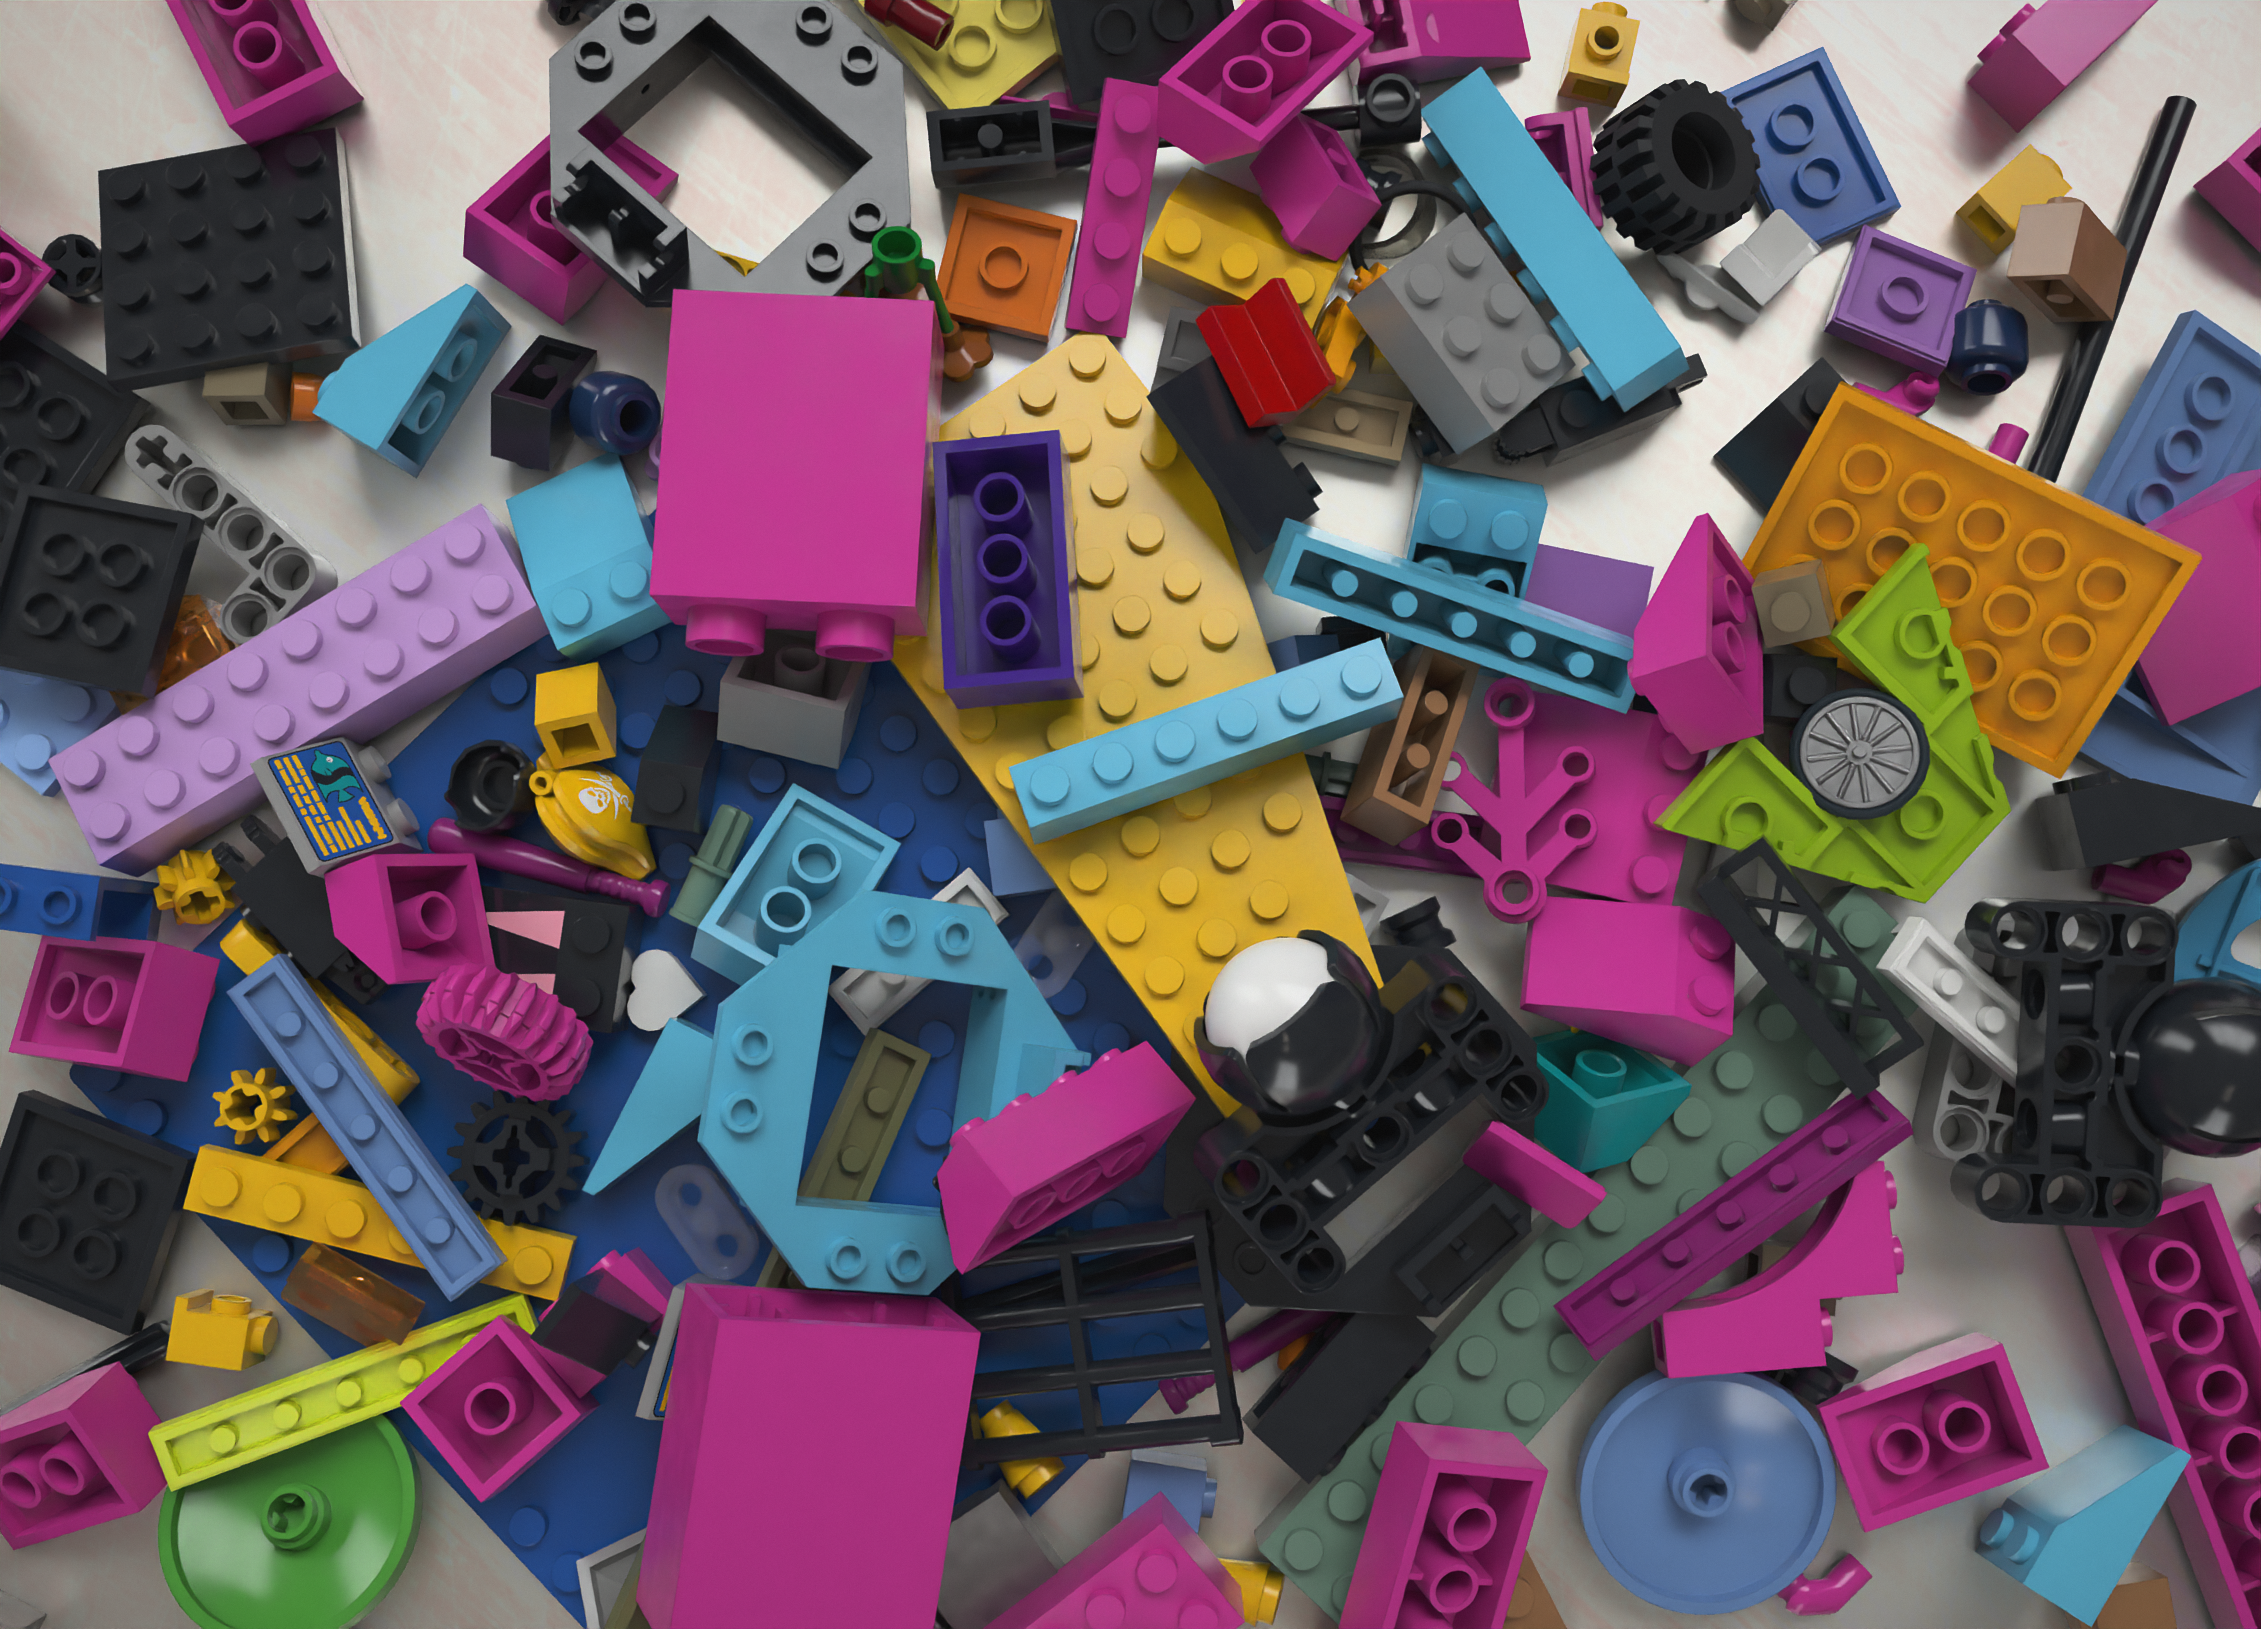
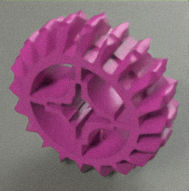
M466 962L464 965L451 964L446 971L440 973L436 982H431L421 998L423 1003L416 1013L418 1019L415 1024L420 1032L423 1033L422 1038L426 1044L436 1048L435 1052L438 1057L453 1063L455 1070L466 1072L473 1077L474 1082L482 1081L490 1085L495 1091L500 1089L507 1091L515 1098H522L525 1095L533 1101H543L544 1099L559 1100L562 1095L569 1094L574 1083L578 1084L588 1066L587 1062L590 1058L594 1041L588 1034L589 1028L583 1021L576 1019L577 1013L573 1008L559 1003L557 995L544 992L538 988L537 982L528 983L520 979L515 972L506 974L498 970L494 965H487L485 968H482L478 964Z

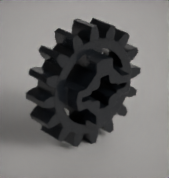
M504 1090L493 1092L494 1108L483 1102H474L470 1108L477 1119L475 1123L457 1122L454 1127L461 1136L465 1137L463 1146L447 1148V1155L461 1159L462 1168L449 1174V1179L451 1181H467L469 1188L462 1195L467 1204L481 1199L484 1203L481 1208L480 1218L484 1220L494 1218L500 1210H503L505 1226L518 1225L523 1216V1210H525L531 1223L545 1220L544 1204H547L555 1211L565 1209L568 1204L561 1192L563 1189L574 1191L582 1189L584 1183L573 1175L575 1167L590 1164L591 1160L586 1155L576 1153V1145L589 1138L587 1131L571 1132L568 1126L573 1122L578 1113L574 1109H566L556 1113L554 1109L557 1105V1100L544 1099L536 1104L535 1101L524 1095L522 1098H516L515 1102H513L509 1092ZM509 1116L508 1119L504 1120L503 1131L492 1141L483 1142L488 1131L498 1121ZM541 1121L554 1134L558 1147L552 1146L540 1132ZM520 1147V1150L530 1152L529 1164L519 1165L518 1162L509 1160V1150ZM481 1166H485L498 1181L497 1191L486 1180ZM546 1171H556L549 1184L542 1191L530 1197V1192H534L535 1180Z

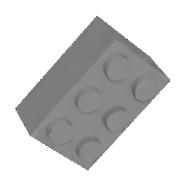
M1465 212L1346 303L1347 307L1457 455L1496 432L1576 365Z

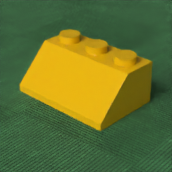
M1191 167L1167 199L1142 253V277L1206 306L1244 304L1270 279L1284 278L1314 335L1350 254L1348 247L1335 262L1314 252L1309 254L1297 252L1283 239L1281 235L1282 224L1275 212L1264 204L1260 196L1195 167Z

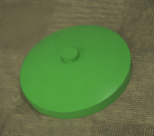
M382 1413L171 1492L169 1485H167L159 1516L158 1549L163 1574L172 1595L189 1618L202 1629H349L384 1600L402 1575L413 1553L419 1534L423 1507L422 1481L415 1454L398 1425L386 1413Z

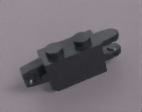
M1699 353L1685 357L1690 369L1625 413L1612 395L1601 401L1585 376L1548 389L1534 399L1525 412L1517 416L1516 420L1512 418L1503 425L1497 434L1498 437H1495L1493 440L1495 442L1492 446L1495 449L1493 454L1497 455V460H1502L1503 464L1507 462L1509 465L1512 463L1518 464L1520 460L1524 462L1542 455L1548 468L1645 430L1662 421L1671 410L1682 405L1678 393L1701 384L1703 379L1707 378L1708 374Z
M253 814L249 815L240 824V827L245 832L246 837L265 855L254 867L237 848L230 846L224 841H221L211 851V854L214 856L213 858L217 860L236 882L231 889L245 903L240 907V912L257 930L264 934L271 932L286 949L281 954L289 956L305 979L309 980L313 977L315 980H332L362 1005L373 1004L394 984L388 985L334 936L325 879L308 874L289 837L286 836L281 840L261 819Z

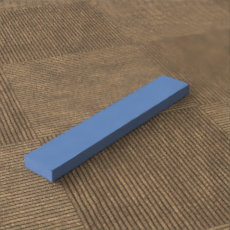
M277 954L227 991L232 1001L450 1302L459 1298L508 1261L502 1250L287 954Z

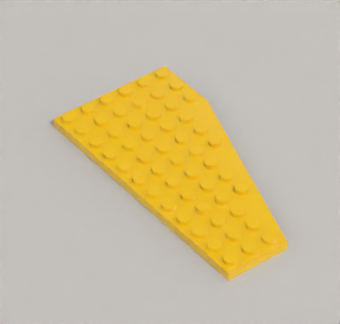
M1080 331L942 424L939 430V442L1060 430L1070 459L1084 698L958 709L944 690L936 509L934 512L927 636L895 635L894 655L889 660L1225 1118H1228L1243 1104L1236 1101L1219 1087L1203 1065L1194 1041V1022L1197 1017L1204 1016V1000L1218 974L1234 956L1244 949L1265 940L1282 936L1296 938L1301 930H1320L1344 942L1361 958L1375 981L1378 990L1384 984L1303 751L1034 845L1008 767L1276 674L1216 497L1146 398L1150 394L1149 390L1104 334Z

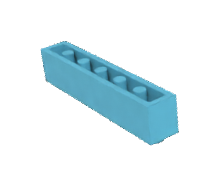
M1481 66L1421 109L1422 118L1430 131L1421 138L1427 150L1441 169L1449 163L1455 168L1460 178L1452 184L1459 196L1470 207L1472 213L1482 207L1492 223L1483 229L1501 257L1505 259L1514 253L1524 269L1517 273L1516 277L1532 302L1537 306L1546 299L1557 316L1548 321L1566 351L1570 353L1579 347L1590 364L1581 369L1601 401L1612 395L1625 413L1690 369L1679 342Z
M1285 517L1263 575L1273 594L1627 714L1636 693L1631 685L1627 670L1628 661L1633 658L1634 640L1631 637Z
M1377 638L1008 768L1034 845L1396 719L1404 696L1381 638Z

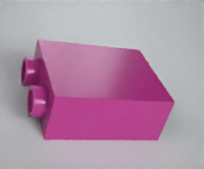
M673 289L649 595L675 625H687L685 645L688 648L714 655L753 656L764 652L766 629L816 631L815 652L821 656L843 661L879 662L893 658L895 635L927 636L935 512L932 442H939L945 348L934 301Z
M686 1283L636 1594V1602L651 1628L934 1629L981 1332L936 1297Z

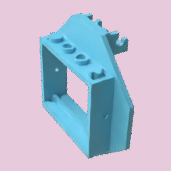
M863 889L793 946L779 944L777 958L718 1005L697 1141L740 1198L739 1204L748 1209L803 1286L819 1289L929 1295L957 1269L953 1263L949 1236L944 1228L940 1208L797 1196L832 965L974 985L951 1137L960 1127L976 1117H982L986 1122L998 1116L1006 1105L1024 1093H1029L1034 1098L1045 1092L1058 1077L1070 1070H1075L1078 1075L1081 1074L1083 1065L1090 1066L1092 1053L1077 1050L985 908Z

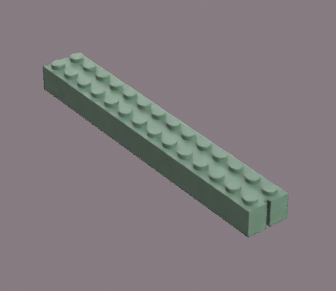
M1856 884L1832 888L1818 905L1908 1019L1919 1006L1876 969L1883 955L1899 933H1891L1898 922ZM1807 916L1783 943L1784 946L1813 951L1817 928ZM1823 937L1821 952L1837 955ZM1795 959L1809 977L1811 962ZM1819 963L1815 986L1825 998L1853 1002L1857 979L1847 967ZM1759 972L1734 997L1733 1036L1693 1067L1678 1062L1671 1067L1673 1071L1692 1084L1690 1094L1627 1162L1582 1173L1605 1187L1604 1191L1607 1194L1603 1201L1576 1227L1571 1229L1564 1228L1540 1213L1531 1223L1532 1231L1478 1281L1433 1331L1438 1337L1429 1346L1432 1352L1427 1363L1413 1377L1406 1379L1403 1376L1386 1395L1389 1398V1404L1383 1414L1368 1427L1360 1425L1344 1445L1347 1447V1451L1338 1466L1326 1476L1322 1477L1318 1474L1310 1484L1301 1478L1254 1530L1257 1549L1338 1625L1341 1620L1396 1421L1509 1432L1526 1446L1610 1353L1608 1352L1595 1362L1559 1317L1553 1305L1825 1112L1847 1088L1846 1084ZM1863 988L1861 1004L1877 1006ZM1836 1011L1849 1028L1851 1013ZM1859 1015L1855 1037L1870 1057L1873 1058L1897 1031L1887 1019Z

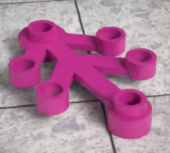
M1505 677L1492 683L1484 696V708L1487 717L1498 728L1500 799L1469 772L1465 759L1452 751L1449 761L1457 762L1461 766L1460 775L1453 781L1443 780L1440 787L1444 791L1456 793L1501 835V861L1470 836V828L1466 820L1457 813L1447 812L1439 815L1432 823L1431 837L1439 849L1444 852L1455 853L1485 881L1483 898L1485 905L1494 917L1505 923L1522 924L1534 919L1544 908L1547 900L1545 880L1575 849H1582L1591 845L1597 837L1598 827L1595 817L1588 810L1583 808L1570 809L1561 816L1558 824L1559 831L1528 860L1527 834L1573 787L1586 785L1593 779L1596 764L1594 756L1585 747L1576 745L1567 747L1559 754L1557 766L1526 797L1524 727L1532 721L1535 715L1536 701L1532 689L1526 682L1514 677ZM1507 698H1517L1523 703V708L1517 716L1505 717L1499 712L1500 704ZM1573 756L1585 758L1589 764L1586 772L1576 777L1567 774L1564 770V765L1569 758ZM1574 818L1587 820L1591 826L1587 836L1581 839H1573L1568 836L1566 826L1569 821ZM1448 822L1458 823L1462 827V835L1454 843H1445L1439 838L1441 827ZM1513 882L1524 884L1528 890L1525 900L1518 904L1507 902L1503 895L1506 886Z

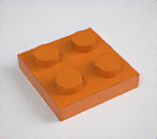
M959 193L937 278V283L951 320L1049 343L1078 230L1077 220Z

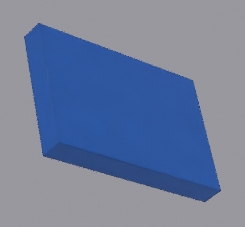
M1824 46L1720 92L1727 97V105L1731 109L1736 107L1744 118L1741 121L1745 129H1751L1755 139L1752 147L1753 151L1759 154L1761 167L1755 170V174L1760 178L1759 191L1754 196L1765 219L1775 210L1782 209L1821 247L1861 229L1864 224L1868 226L1891 216L1902 207Z

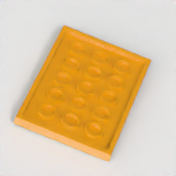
M1840 381L1742 559V563L1755 580L1758 573L1822 558L1836 616L1834 629L1912 544L1924 543L1929 548L1930 554L1925 557L1941 607H1947L1952 621L1949 630L1952 643L1961 650L1974 694L1970 696V700L1981 733L1988 735L1990 745L2061 780L2201 562L2202 555L2181 543ZM1826 636L1790 643L1814 656L1838 658V668L1875 686Z

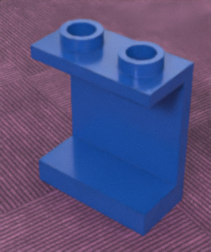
M0 863V930L95 942L96 936L157 941L162 910L158 909L153 889L159 886L160 883Z

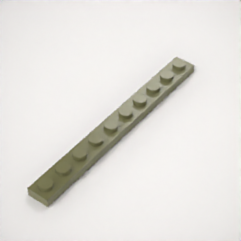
M869 1028L799 1186L797 1196L868 1202L932 1056L931 1053L880 1029ZM774 1245L755 1286L818 1291L830 1290L803 1286ZM646 1534L604 1629H652L636 1602Z

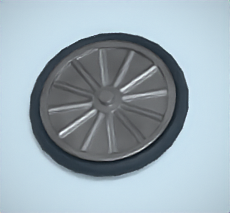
M1849 688L1833 692L1819 699L1802 714L1793 729L1789 743V764L1792 774L1812 793L1816 805L1831 815L1850 820H1870L1886 816L1902 808L1917 794L1925 781L1929 768L1930 745L1925 728L1916 714L1897 698L1873 689Z

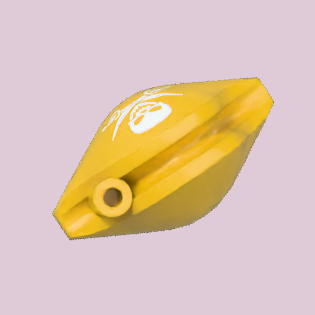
M546 751L536 760L537 771L531 775L529 786L532 792L536 794L535 805L541 824L553 842L566 854L584 863L613 871L631 879L644 881L657 866L645 826L630 822L634 794L626 783L610 770L592 762L555 770Z

